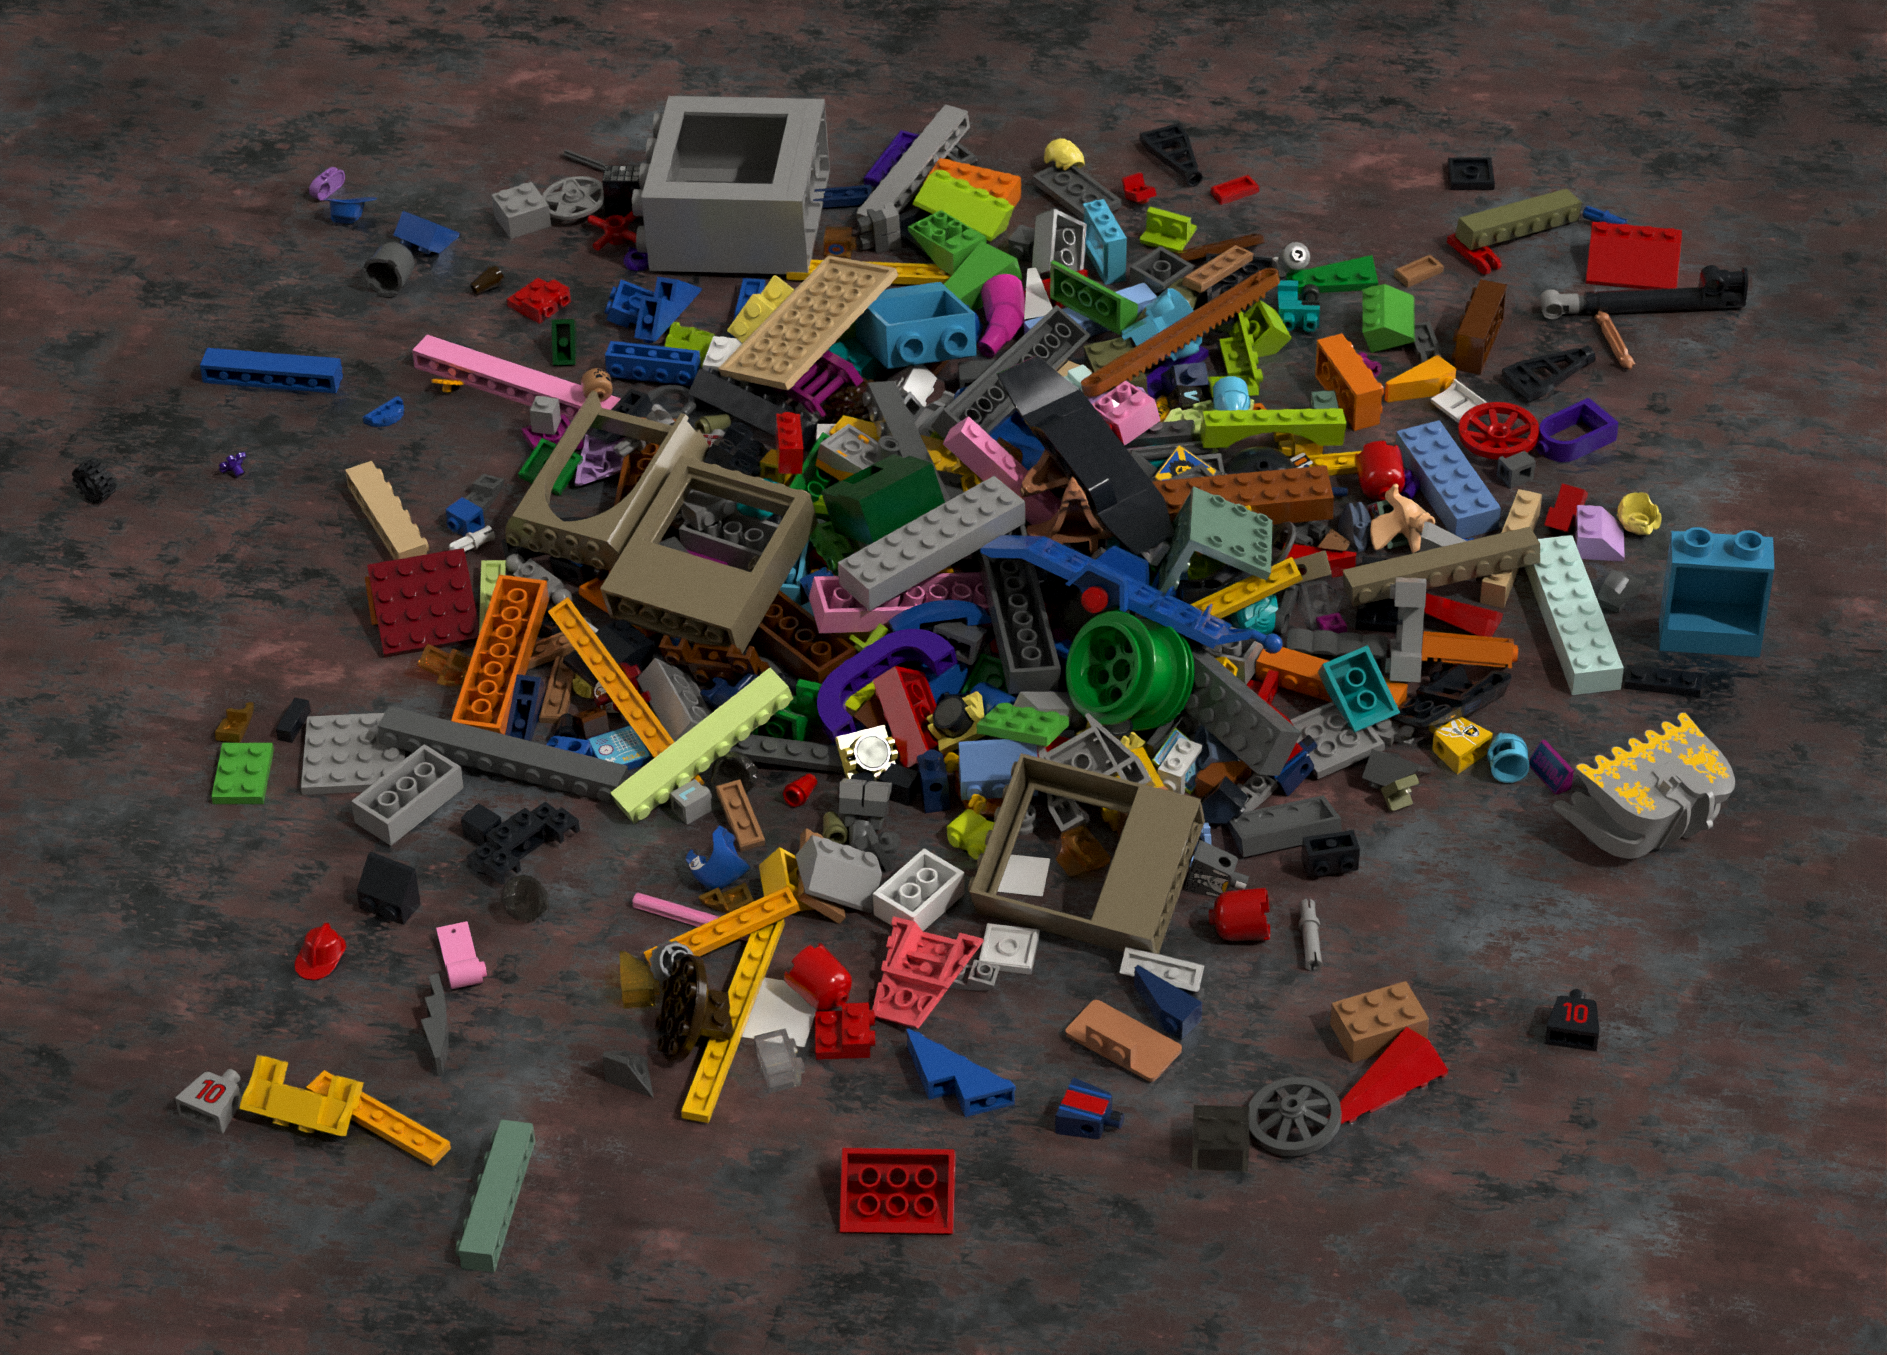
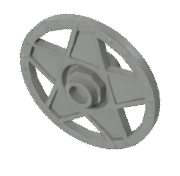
M586 176L562 179L548 187L542 195L548 205L558 206L556 212L549 208L550 216L561 220H572L588 216L604 204L602 183L597 179ZM577 182L589 184L585 186H580ZM563 186L562 191L552 193L554 190ZM601 192L597 202L592 199L593 196Z

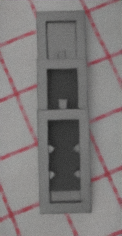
M439 973L428 976L432 996L425 997L428 1018L421 1019L427 1048L436 1073L440 1076L444 1073L448 1055L449 1027L444 991Z

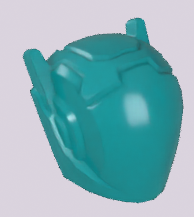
M1272 594L1230 614L1232 627L1254 629L1265 635L1271 634L1275 627V611L1278 610L1276 596Z

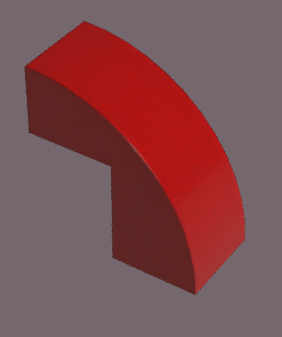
M1562 483L1555 507L1549 508L1544 525L1570 532L1575 526L1577 505L1585 504L1588 495L1587 491Z

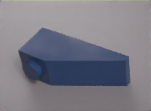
M516 675L505 735L532 741L546 690V685L541 677Z
M1139 965L1135 967L1134 986L1158 1024L1166 1032L1183 1039L1202 1021V1002Z

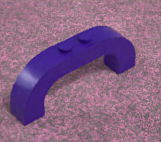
M905 629L883 636L873 644L866 646L851 659L844 661L842 665L827 676L820 687L817 697L818 713L828 738L837 746L836 737L856 732L853 718L844 709L846 701L854 693L895 665L906 661L923 663L938 677L958 663L954 647L936 633L922 629Z

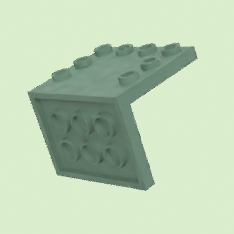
M1193 486L1172 522L1175 536L1166 540L1171 548L1160 561L1158 590L1167 593L1168 589L1172 586L1175 587L1174 591L1177 589L1180 582L1179 577L1182 572H1187L1191 563L1190 558L1194 551L1267 581L1271 574L1272 520L1264 514H1257L1248 510L1241 504L1231 503L1220 495H1213Z

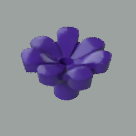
M245 452L238 453L235 458L233 455L226 458L227 461L218 465L220 467L219 471L221 473L233 471L237 478L245 473L241 468L243 460L246 458Z

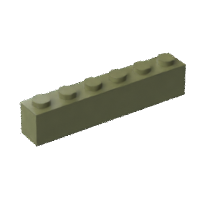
M1568 189L1559 190L1459 217L1455 236L1470 250L1578 221L1582 202Z

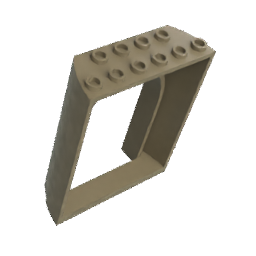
M591 391L508 520L505 530L507 543L512 546L528 548L534 552L550 554L556 558L561 557L572 560L575 563H584L597 569L611 571L679 458L684 456L696 458L704 462L707 457L706 454L710 449L705 437L700 430L695 431L687 422L689 417L686 414L680 413L674 425L671 426L602 408L597 392ZM589 427L661 445L633 490L611 509L591 518L565 522L559 519L550 509V495L553 485Z

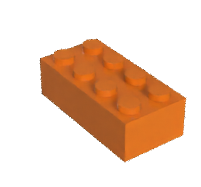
M939 158L929 173L930 175L936 170L947 171L950 173V176L966 180L971 186L977 189H984L996 198H1003L1009 202L1008 204L1016 206L1021 199V177L1009 173H1002Z
M1342 333L1317 340L1315 376L1326 391H1335L1338 409H1343L1345 419L1356 431L1380 424V414L1383 412L1381 400L1384 395V389L1382 384L1378 383L1374 378L1372 370L1366 367L1361 355L1356 353L1352 343Z

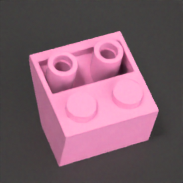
M1124 381L1092 404L1104 421L1112 424V431L1124 446L1161 421L1155 399L1127 381Z

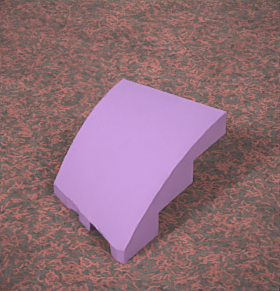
M585 435L584 447L581 451L583 462L577 467L575 486L621 473L624 457H618L614 447L626 438L605 444L589 438V435Z

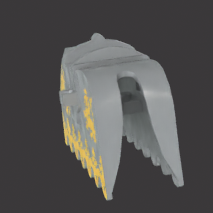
M1682 712L1676 717L1679 727L1665 721L1660 725V731L1663 735H1659L1653 730H1646L1643 734L1646 743H1642L1636 738H1630L1626 743L1630 752L1615 746L1610 750L1613 760H1609L1603 755H1596L1594 757L1593 764L1596 769L1584 763L1576 765L1574 771L1588 788L1591 797L1586 796L1582 792H1574L1571 796L1574 806L1563 800H1558L1554 802L1552 808L1604 851L1622 858H1639L1654 848L1660 849L1674 843L1681 837L1688 838L1702 830L1712 828L1713 821L1720 811V803L1727 800L1734 790L1735 777L1730 764L1720 750L1705 736L1690 717Z

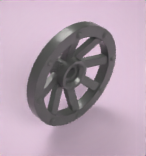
M1288 1077L1266 1085L1255 1094L1247 1109V1124L1254 1141L1263 1149L1283 1156H1299L1319 1150L1335 1137L1342 1121L1340 1102L1334 1091L1324 1083L1307 1077ZM1300 1090L1297 1095H1289L1287 1093L1288 1091ZM1311 1093H1314L1323 1098L1305 1100ZM1276 1095L1282 1100L1281 1102H1267ZM1330 1108V1119L1311 1111V1109ZM1259 1112H1275L1260 1124L1257 1123ZM1309 1120L1324 1129L1311 1137L1305 1122ZM1278 1122H1282L1276 1140L1264 1133ZM1291 1127L1298 1128L1303 1141L1286 1142Z

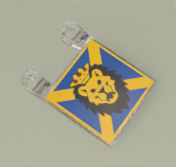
M1178 444L1155 474L1153 480H1168L1201 463L1214 476L1228 474L1216 470Z

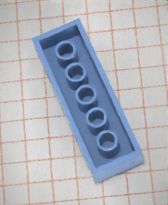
M1440 420L1396 432V445L1401 450L1404 467L1416 475L1421 485V492L1450 533L1461 538H1468L1499 529L1501 507Z

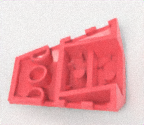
M893 916L891 923L893 926L892 935L888 936L886 945L888 953L886 961H883L881 968L883 976L881 982H878L872 1010L875 1011V1018L918 1029L937 1006L984 940L963 933H959L955 940L923 932L916 922Z

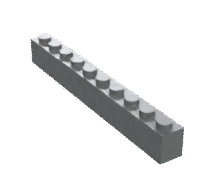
M393 706L388 707L378 725L379 744L412 753L425 744L459 765L481 769L604 802L616 804L611 792L628 779L627 765Z

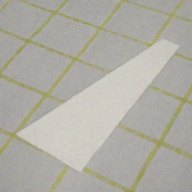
M1037 268L1027 269L1024 319L1045 316L1053 309Z

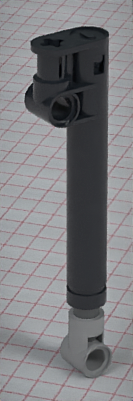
M1708 265L1700 272L1698 287L1597 291L1596 293L1592 291L1585 292L1584 296H1578V293L1559 294L1558 291L1550 289L1541 294L1540 302L1543 315L1551 320L1559 318L1562 314H1578L1579 311H1585V314H1598V311L1608 314L1744 308L1749 277L1746 267H1742L1741 271H1728L1727 269H1719L1715 265Z

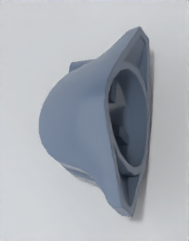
M1357 502L1355 507L1352 503H1347L1338 522L1339 534L1350 541V545L1357 552L1366 551L1371 540L1370 529L1372 519L1362 502Z

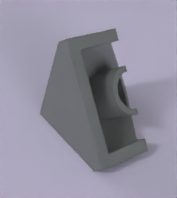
M625 1049L603 1052L605 1082L654 1098L647 1064L649 1057Z

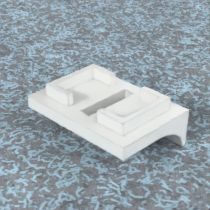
M1456 379L1453 380V383L1447 390L1431 398L1430 401L1458 423L1469 409L1487 403Z

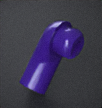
M1407 469L1404 470L1405 489L1401 496L1412 499L1421 485L1416 475Z

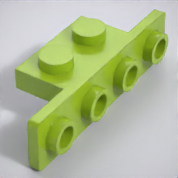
M1240 310V313L1237 314L1240 336L1219 339V346L1227 376L1251 375L1260 391V382H1263V374L1261 368L1257 369L1256 366L1259 365L1257 351H1252L1254 340L1253 335H1248L1247 332L1250 331L1248 317L1244 318L1243 312Z

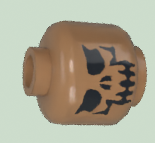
M595 368L583 374L581 386L585 398L588 397L591 391L597 392L600 402L607 400L611 396L613 389L611 378L607 371Z

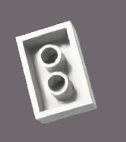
M923 849L873 893L874 915L890 925L893 916L914 921L924 931L965 894L964 872Z

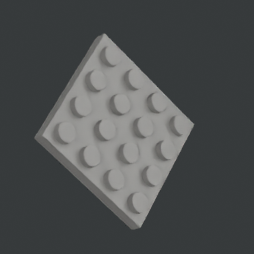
M385 713L308 716L301 781L302 795L364 792L405 760L406 750L379 744L378 725Z

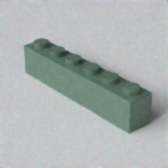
M500 1120L498 1129L492 1133V1148L490 1152L485 1154L484 1173H480L478 1176L477 1195H473L471 1198V1213L469 1217H465L463 1223L464 1235L462 1239H458L456 1244V1256L460 1257L461 1268L495 1272L535 1145L533 1123Z

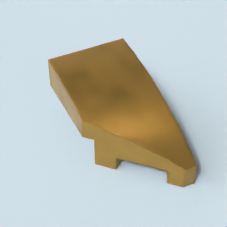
M246 703V707L240 710L226 709V718L222 720L216 729L215 739L218 741L240 743L250 723L254 711V703Z
M746 882L721 893L718 887L698 896L703 905L726 914L754 902Z

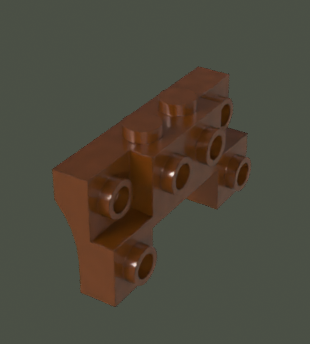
M668 635L663 636L659 645L665 662L673 664L682 670L691 671L694 679L703 683L713 682L715 677L726 680L728 685H736L747 673L760 676L770 668L768 662H764L759 658L754 646H749L746 655H743L741 649L737 648L734 644L726 647L695 643L691 650L686 638H681L679 645L673 646Z

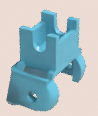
M1167 288L1146 306V317L1122 330V338L1126 340L1132 337L1134 343L1138 346L1194 310L1180 292L1173 288ZM1196 337V341L1190 340L1189 345L1184 344L1183 349L1177 348L1176 353L1171 352V356H1166V358H1172L1175 361L1199 352L1202 337Z

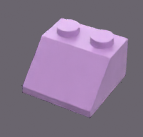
M1577 505L1575 544L1581 559L1624 561L1623 525L1602 506Z

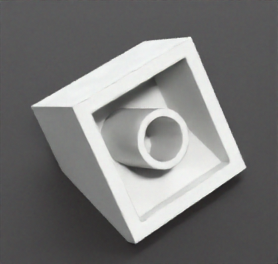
M713 336L703 363V369L708 371L711 367L718 370L742 343L736 338ZM738 380L740 381L739 386L744 388L745 385H748L747 381Z
M923 364L907 366L888 378L887 381L895 382L901 396L911 392L923 406H926L927 403L925 401L934 391L933 386L937 378Z

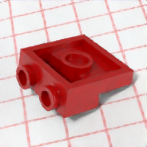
M536 278L507 299V306L540 324L571 302L570 289L554 279L547 283L540 278Z
M842 1003V1011L815 1012L816 1060L870 1058V1047H875V1030H870V1026H875V1011L869 1010V1003Z

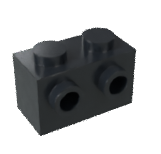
M1354 830L1302 838L1301 860L1307 878L1359 869L1360 847Z

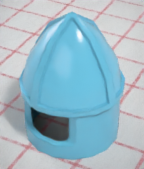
M1227 376L1218 380L1213 386L1214 410H1248L1250 408L1251 400L1248 394V386L1241 378Z
M1499 733L1496 735L1487 753L1493 777L1504 783L1520 781L1529 772L1528 748L1521 737L1514 734Z

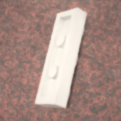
M1125 947L1120 969L1121 974L1134 977V969L1139 965L1175 987L1199 991L1204 965Z

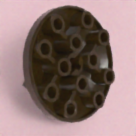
M686 954L679 960L675 959L672 964L670 977H665L662 984L664 997L661 1014L657 1016L655 1021V1030L669 1034V1036L660 1035L657 1050L670 1053V1056L663 1053L667 1061L680 1063L688 1057L700 1035L730 1040L733 1035V1027L729 1013V995L727 992L708 989L706 969L701 957Z

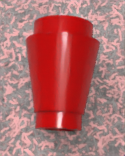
M806 774L786 785L783 793L784 800L793 807L805 804L817 785L816 777L812 774Z

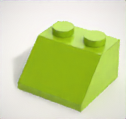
M1260 299L1243 315L1244 318L1248 317L1250 331L1247 332L1248 335H1253L1254 348H1252V351H1257L1258 357L1276 354L1292 339L1278 312ZM1237 322L1231 332H1229L1231 337L1240 336Z

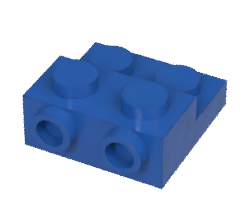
M620 280L618 287L613 286L609 299L613 301H608L604 311L605 314H608L606 320L628 328L630 322L637 324L642 295L654 297V292Z

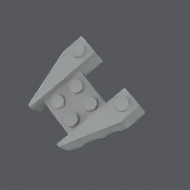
M1396 577L1395 583L1390 584V599H1394V606L1398 607V620H1402V625H1397L1396 639H1390V658H1386L1385 673H1390V681L1420 682L1426 579Z
M1089 713L1085 714L1091 728L1047 752L1045 746L1037 745L1039 758L1113 777L1119 775L1121 779L1152 787L1156 786L1142 761ZM1047 793L1049 811L1065 837L1088 825L1075 800Z

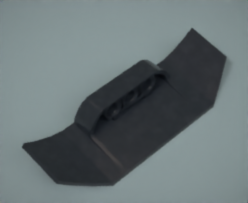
M1034 356L997 373L1003 388L1021 418L1067 478L1070 480L1073 477L1085 493L1090 508L1118 541L1133 554L1137 555L1175 536L1163 495L1077 386L1065 379L1039 356Z

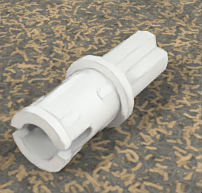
M486 526L474 533H466L465 537L450 543L449 549L464 548L465 552L471 549L475 551L478 549V546L495 539L494 531L488 533L492 528Z

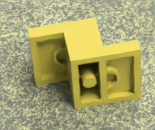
M774 275L761 294H752L727 331L744 343L785 301L794 289Z

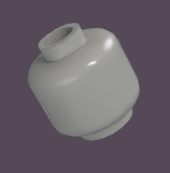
M1291 242L1286 245L1278 256L1281 269L1290 274L1302 271L1310 261L1308 248L1299 242Z

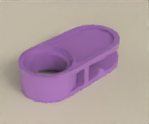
M335 167L328 168L312 181L309 188L310 196L321 201L328 198L343 185L345 180L344 171Z

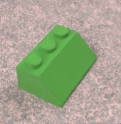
M1386 284L1363 289V335L1371 353L1415 342L1413 295Z

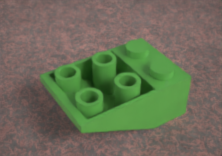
M942 210L908 227V231L934 263L950 275H953L981 241L986 243V236Z

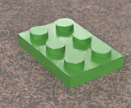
M1000 703L977 723V734L1047 747L1069 726V716L1059 715V713L1054 711L1043 712L1037 711L1032 707L1021 708L1012 706L1010 703Z
M222 743L212 792L213 804H264L274 752L273 743Z

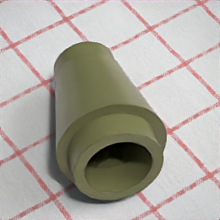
M727 414L702 416L695 422V430H700L702 434H711L715 429L725 430L731 425V420Z
M827 812L823 816V837L843 845L848 837V830L837 813Z

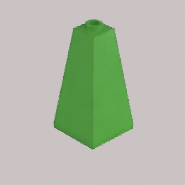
M983 241L944 284L965 305H968L972 311L984 307L981 298L982 286L987 280L996 275H1014L1021 280L1023 288L1025 287L1017 258Z

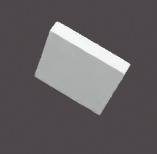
M987 923L979 961L1000 966L999 971L1031 975L1040 937V929Z

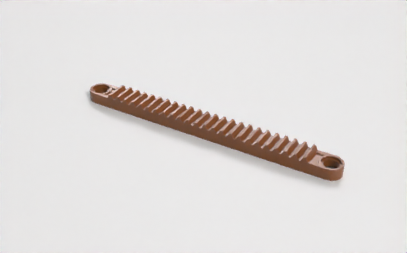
M1267 268L1258 271L1087 376L1081 381L1083 394L1087 397L1098 396L1111 388H1116L1126 380L1131 381L1132 376L1138 377L1139 372L1144 373L1145 368L1150 369L1152 364H1158V360L1163 361L1165 356L1170 357L1171 352H1177V348L1183 349L1184 344H1190V340L1196 341V337H1202L1203 333H1209V329H1215V325L1220 326L1222 321H1228V317L1233 318L1234 313L1239 314L1241 309L1246 310L1247 305L1252 306L1253 302H1259V298H1265V293L1280 283L1278 270Z

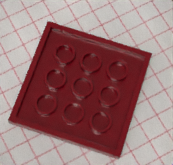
M464 548L367 565L384 658L477 642L479 622Z

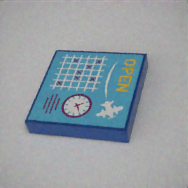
M631 725L587 739L591 743L595 758L627 765L628 770L646 765L652 760L646 745Z

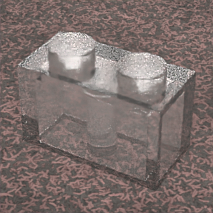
M786 1028L754 1036L755 1054L769 1092L774 1093L802 1086L801 1074L805 1073L804 1064L801 1057H796L797 1047L794 1038L789 1039Z

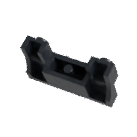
M733 422L728 427L723 438H717L713 442L706 456L719 463L725 469L737 470L745 475L758 477L762 469L760 461L769 450L765 448L763 443L751 440L754 433L749 431L750 428L747 425Z
M546 801L532 811L523 808L486 834L487 842L467 855L468 865L476 872L485 873L500 885L506 883L504 874L511 869L517 874L521 872L520 860L547 842V834L561 844L564 842V832L569 829L575 833L580 831L579 820L561 807L556 810Z

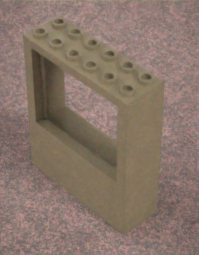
M681 456L600 588L610 618L615 620L625 619L631 625L673 638H686L692 644L703 643L726 647L734 644L737 648L741 649L743 654L818 524L810 493L802 489L796 490L786 487L781 483L769 482L760 477L745 475L737 470H728L716 464L704 463L696 458ZM691 489L784 516L752 572L659 545Z
M1021 753L1018 762L1015 761L1012 765L1010 784H1006L1004 787L1001 808L998 807L995 811V825L993 830H989L987 833L984 854L981 853L978 857L976 876L971 877L968 892L971 894L976 912L1121 952L1125 951V947L1159 954L1205 822L1201 799ZM1034 790L1128 814L1091 920L996 895Z

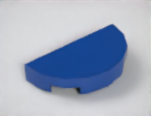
M396 396L363 416V423L373 427H385L396 423L404 414L403 400Z

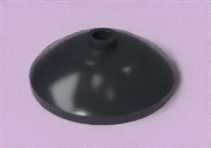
M1253 446L1243 449L1233 456L1227 466L1226 475L1295 468V466L1284 453L1277 449L1266 446Z

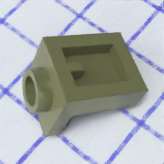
M1416 774L1396 780L1381 788L1390 812L1413 804L1410 793H1412L1411 788L1419 784Z

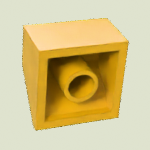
M779 847L759 864L764 897L788 886L799 905L800 911L813 910L812 907L797 899L799 868L795 855Z

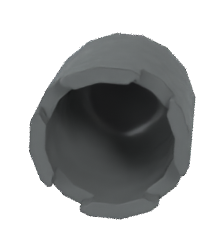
M384 243L368 258L361 269V277L367 288L370 286L373 290L377 291L378 296H395L412 275L415 267L414 257L411 251L400 243Z

